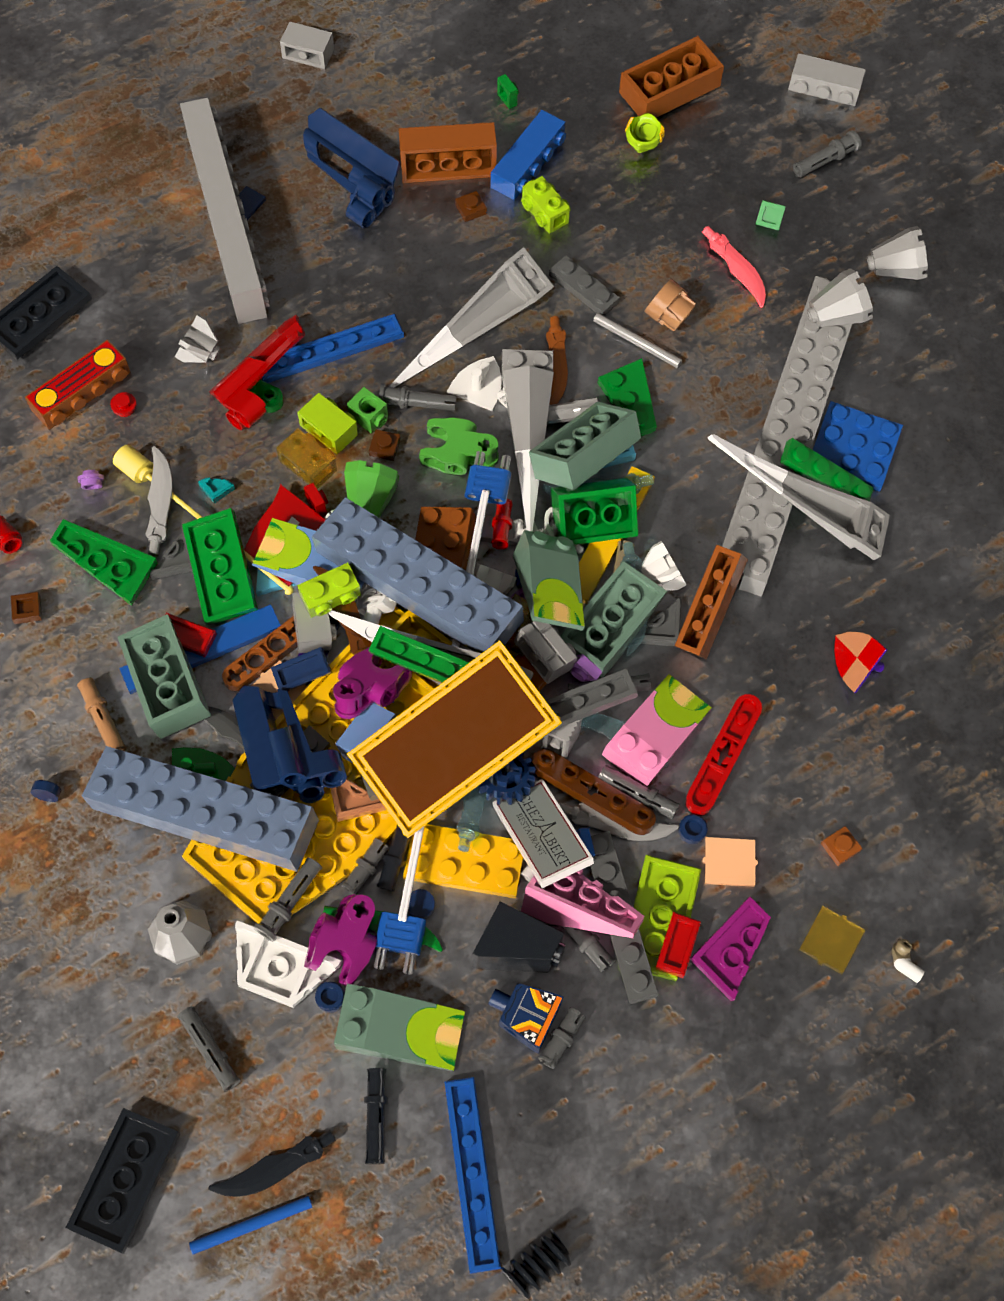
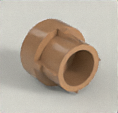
M671 278L648 305L645 313L661 325H666L672 331H676L696 307V303L687 295L688 293L684 288Z

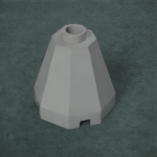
M918 226L907 228L872 248L871 255L867 256L869 271L873 270L874 274L879 276L915 280L927 278V273L925 272V270H928L924 240H918V236L922 235L921 229Z
M850 268L841 272L809 302L807 314L812 323L816 322L818 326L824 327L863 323L873 318V315L870 313L873 311V306L864 283L858 284L856 281L860 277L857 271Z
M185 900L161 907L148 928L154 952L177 965L201 957L207 941L209 942L213 935L205 910Z

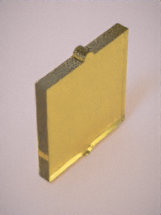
M822 906L799 950L816 959L819 965L824 964L843 974L865 930L848 921L845 915L839 916Z

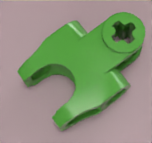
M454 417L429 419L427 422V434L443 439L446 443L439 448L421 449L419 454L420 463L443 473L464 475L467 472L468 466L474 465L476 452L480 451L481 457V452L483 451L486 458L483 466L494 467L499 460L498 441L491 434L477 433L476 424L470 420Z

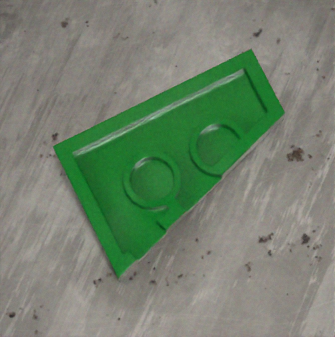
M642 358L598 377L597 383L611 405L636 411L641 437L656 431L657 425Z

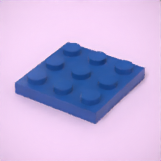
M830 401L813 451L874 487L873 490L880 492L903 425Z

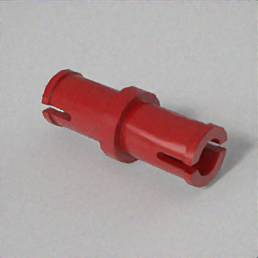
M508 498L505 504H497L496 514L492 519L494 531L491 544L492 547L500 550L508 547L509 530L512 529L513 520L511 519L513 504L512 500Z

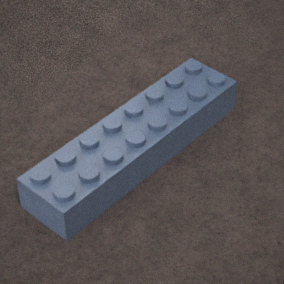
M346 497L312 536L317 553L338 566L348 562L355 577L474 652L483 653L499 640L505 646L524 621L522 605Z
M108 746L105 747L82 794L83 799L94 810L298 872L319 822L311 806Z

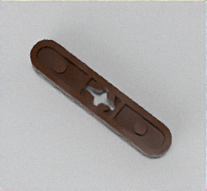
M540 749L533 754L531 767H535V774L632 833L646 835L652 831L656 815L646 805L552 750ZM597 789V793L593 795L588 794V790Z

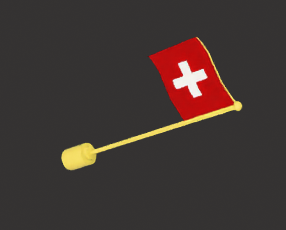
M127 444L116 452L113 464L133 481L142 483L152 480L153 463L134 447ZM280 484L274 501L254 527L244 548L246 559L253 563L272 518L315 531L319 529L326 519ZM172 492V499L197 519L203 517ZM260 569L282 587L286 595H291L294 592L292 582Z

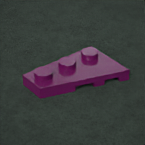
M748 897L690 958L730 1001L735 1000L740 983L748 971L751 958L758 948L771 919L751 897Z

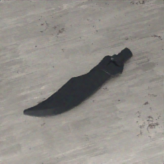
M331 1130L318 1138L316 1136H306L296 1146L287 1150V1152L265 1156L241 1174L227 1181L210 1185L208 1189L217 1194L231 1197L256 1194L275 1185L308 1162L320 1159L324 1148L335 1142L336 1139Z

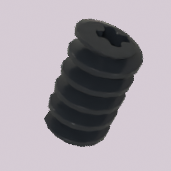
M552 1228L550 1229L552 1240L545 1235L540 1237L542 1248L532 1243L530 1244L532 1255L525 1251L520 1252L521 1264L514 1259L510 1260L511 1272L501 1267L502 1272L516 1292L527 1299L531 1297L529 1286L538 1291L541 1289L540 1277L548 1283L551 1281L550 1269L558 1275L562 1273L559 1265L560 1261L567 1266L572 1265L568 1250Z

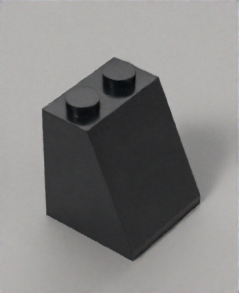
M500 901L473 952V967L481 970L548 973L552 965L558 966L565 952L566 944L562 943L564 933Z

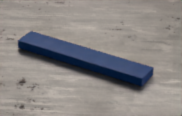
M392 314L292 347L261 379L266 383H270L404 338V332L396 315Z
M270 604L213 628L217 635L206 657L184 651L191 667L194 668L263 639L281 625ZM128 665L119 668L130 694L136 693L137 690Z
M474 1077L445 1081L469 1272L473 1274L501 1269L475 1080Z

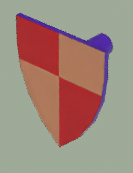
M845 632L835 635L834 652L836 665L846 685L856 693L872 670L876 672L884 670V663L880 662L887 649L870 635L861 632Z

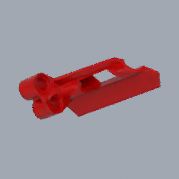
M294 315L280 325L209 391L211 395L217 398L229 410L225 414L226 418L236 429L250 428L266 413L265 402L249 390L290 348L295 346L305 336V331L299 323L297 315Z

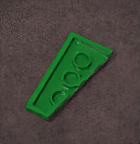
M64 519L50 539L51 544L131 606H133L149 579L150 572L154 570L158 563L157 559L153 556Z

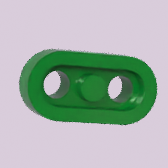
M259 380L249 390L265 402L266 412L273 413L282 408L284 400L279 388ZM268 395H273L272 398H266Z

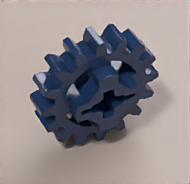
M524 752L481 783L478 792L480 794L487 792L486 800L488 801L493 797L497 798L498 805L501 804L502 800H506L508 805H512V799L514 798L519 802L523 801V794L530 795L531 787L535 786L536 769L531 767V758L523 759Z

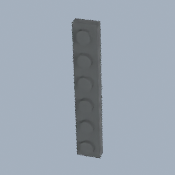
M610 831L591 836L595 856H593L594 864L590 865L594 881L597 880L603 884L602 889L610 896H619L632 906ZM639 929L633 938L610 934L629 1003L634 1004L658 997Z

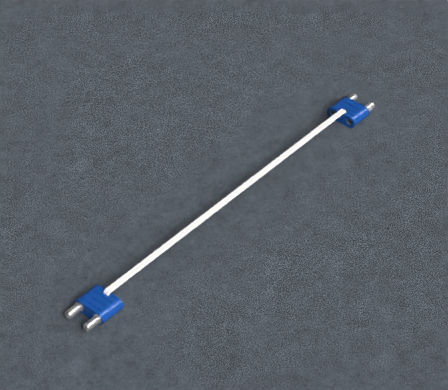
M477 451L474 465L470 466L464 496L469 500L480 501L466 569L471 575L474 574L487 503L502 505L507 501L511 480V472L509 471L511 457L509 455L507 456V461L506 455H503L500 468L483 466L485 453L482 451L480 457V451ZM453 638L452 646L459 647L460 642ZM424 827L414 834L399 914L381 912L375 946L377 953L374 968L376 969L378 967L380 970L384 969L387 951L406 954L403 973L407 974L410 961L408 974L411 975L413 974L416 956H420L427 920L407 916Z

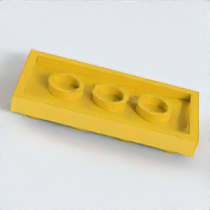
M426 824L424 826L414 881L516 899L523 856L511 838ZM414 834L411 836L403 874L404 880H406Z

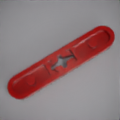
M744 694L736 700L687 793L685 803L687 809L692 814L705 815L709 813L761 714L762 703L756 696ZM730 743L731 746L728 752L730 757H726L721 765H718L720 753L717 750L723 751L726 745Z

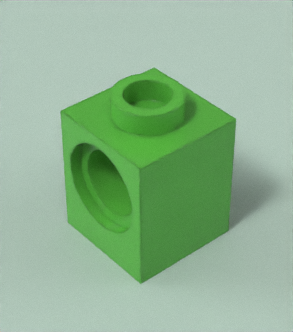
M365 387L347 403L348 412L354 416L360 426L371 434L375 429L381 428L388 419L387 403Z

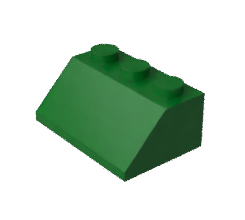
M628 478L583 483L574 490L561 486L551 488L552 512L558 537H566L573 540L574 545L638 536L636 485Z

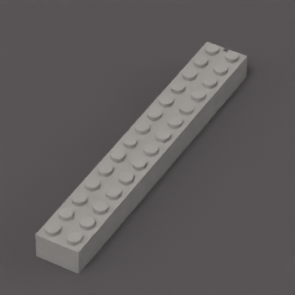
M815 276L754 453L755 456L794 474L797 473L780 463L786 441L794 438L811 449L852 324L820 327L816 322L812 323L807 314L809 302L832 281ZM749 470L722 547L738 552L748 559L739 590L762 597L793 504Z

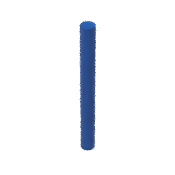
M308 1195L189 1242L190 1250L194 1255L313 1208L310 1197Z

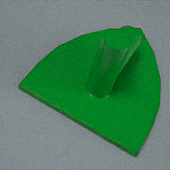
M192 747L172 748V766L223 781L231 777L235 770L225 758L212 751Z

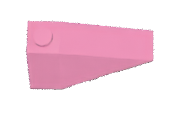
M583 869L544 888H541L535 876H533L526 886L521 912L548 924L633 938L645 917L619 896H610L602 889L603 884L595 880L592 882L582 874Z

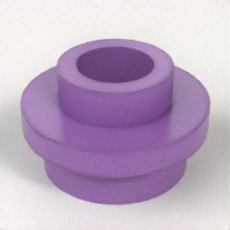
M85 470L82 472L83 475L77 477L82 489L95 490L102 488L104 475L99 474L97 470Z

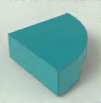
M209 477L198 481L199 487L214 504L235 490L234 485L227 479H211Z

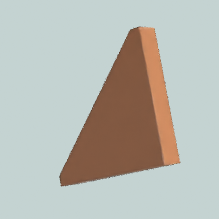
M346 779L342 785L330 788L338 822L387 810L380 799L371 801L367 790Z

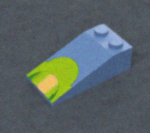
M274 518L271 519L252 563L253 566L296 585L318 576L313 570V566L322 567L329 571L339 567L316 552L312 539L313 534L316 532L315 530ZM356 577L361 591L364 582Z

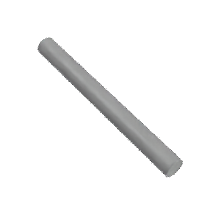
M600 313L595 315L593 322L676 368H679L682 359Z

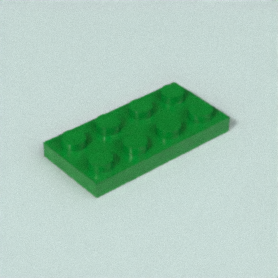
M229 508L182 524L204 623L209 626L258 610L235 511Z

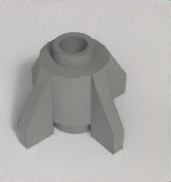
M198 314L191 325L194 328L191 327L179 342L181 346L175 358L182 362L207 363L209 359L214 361L221 349L217 346L219 340L208 320Z

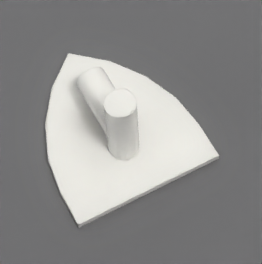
M494 356L478 360L459 372L448 388L447 394L456 395L457 398L493 411L498 401L497 393L501 391L502 385L500 368Z

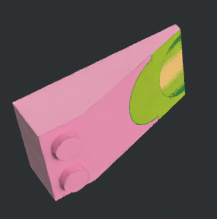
M668 674L606 745L602 755L627 776L648 787L712 707Z

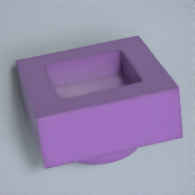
M583 654L576 655L577 660L571 669V674L582 682L597 680L602 671Z

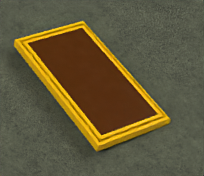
M499 640L348 752L347 755L401 828L403 835L409 838L562 724L561 718L554 713Z

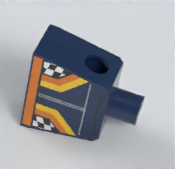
M517 983L511 996L495 989L488 1005L503 1012L499 1020V1026L539 1054L564 997Z

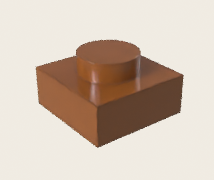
M846 826L821 842V845L837 866H840L862 850V847Z

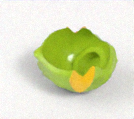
M650 113L631 117L625 128L627 141L638 153L656 148L659 143H662L665 134L663 124Z

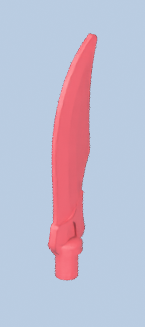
M710 226L705 227L702 233L709 239L710 248L726 261L730 273L751 292L759 307L763 308L766 295L765 287L756 269L729 243L724 234L716 233Z

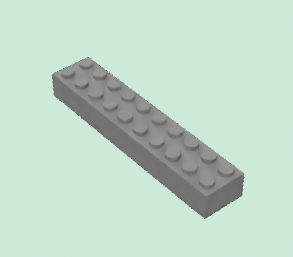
M208 98L180 103L189 144L238 324L267 318L265 308L270 306L266 294V286L260 273L261 269L258 258L255 255L253 240L250 234H248L250 230L245 215H242L245 213L242 201L237 196L239 195L236 180L230 178L234 176L229 159L225 160V158H229L226 144L224 141L220 142V140L224 139L219 123L215 124V122L219 121L216 108L210 107Z

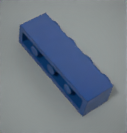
M541 110L491 171V188L515 200L522 193L523 186L533 177L538 176L541 166L545 161L548 162L552 158L557 146H561L566 139L565 121Z

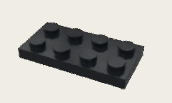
M58 266L54 267L0 311V346L18 360L92 300L91 294Z
M123 1108L65 1228L124 1254L180 1132Z

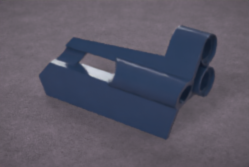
M319 108L308 116V128L304 130L303 134L308 159L351 193L349 197L351 200L345 216L362 228H368L384 208L391 205L395 195L394 184L401 162L324 109ZM319 143L353 166L350 174H343L324 161L319 154Z
M243 686L232 701L254 790L261 791L283 784L298 793L302 802L314 803L324 796V787L335 788L346 781V771L341 754L338 751L329 749L311 752L288 691L277 689L278 692L272 693L264 691L259 687ZM271 708L283 709L287 727L276 728Z

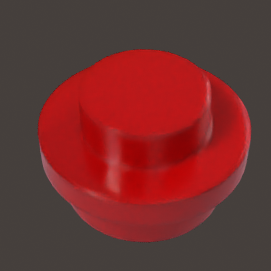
M121 392L111 399L110 405L115 414L121 417H128L134 413L137 402L132 394Z

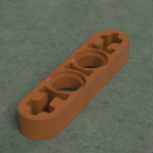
M294 616L224 669L222 679L226 688L234 692L240 691L243 686L251 684L260 677L262 672L268 671L279 660L281 661L298 647L294 628ZM285 632H288L289 636L292 635L293 641H290L289 637L287 636V634H285ZM276 639H282L286 642V645L283 649L276 651L271 648V643ZM262 656L264 663L261 666L253 667L249 664L252 657ZM242 665L246 666L250 674H247L246 670H243ZM233 673L236 676L239 675L241 680L238 682L235 680L231 681L230 675Z

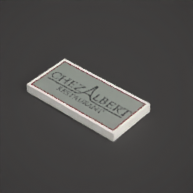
M543 779L535 782V786L531 787L530 795L523 794V801L521 802L516 798L512 799V805H508L506 800H502L500 805L497 804V800L492 802L496 813L541 888L594 864L592 855Z

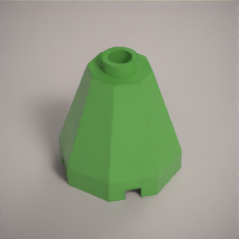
M367 461L346 462L344 475L347 499L380 518L398 487L400 478L398 471L380 463H373V467L366 466Z

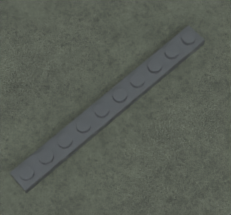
M626 668L545 701L554 713L561 718L562 724L555 728L557 729L638 697V694ZM362 776L370 800L379 799Z

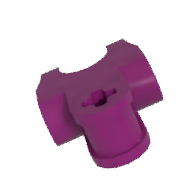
M369 648L355 654L340 668L338 673L339 682L333 688V694L336 698V714L344 719H352L359 716L374 702L381 707L388 706L399 697L402 690L408 685L412 678V671L399 665L388 669L380 668L384 659L371 654L368 651Z
M362 894L347 895L341 900L335 916L325 912L320 915L309 938V946L304 962L305 968L316 971L322 964L325 956L329 952L336 950L343 958L339 983L345 986L347 984H354L361 971L369 963L377 943V937L367 932L375 913V905L371 898ZM354 904H357V907L361 909L359 914H356V910L353 909Z

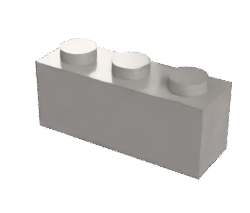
M798 53L788 90L855 106L866 69Z

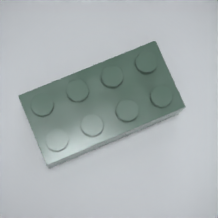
M596 402L529 451L535 479L571 490L580 487L583 482L597 474L600 469L614 461L617 456L641 439L636 411L601 402Z

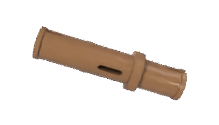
M85 678L81 680L77 687L86 703L85 709L87 713L92 715L105 745L126 751L127 748L106 707L108 705L104 697H101L94 679Z

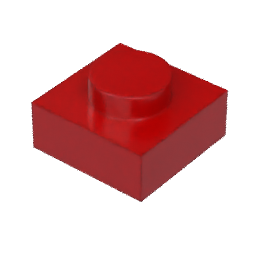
M314 483L304 486L306 500L310 507L320 516H326L328 500L323 490L318 491Z

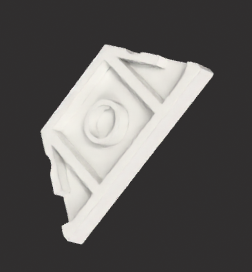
M238 920L235 924L237 932L236 956L238 960L237 982L240 988L294 1008L341 966V960L326 955L316 971L304 967L308 947L277 935L275 942H271L256 932L253 926Z

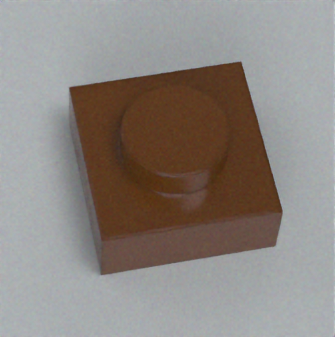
M477 191L455 199V205L465 222L487 214V208Z
M375 429L369 448V456L394 461L401 440L400 434Z
M38 592L11 595L12 621L14 624L42 620L41 596Z

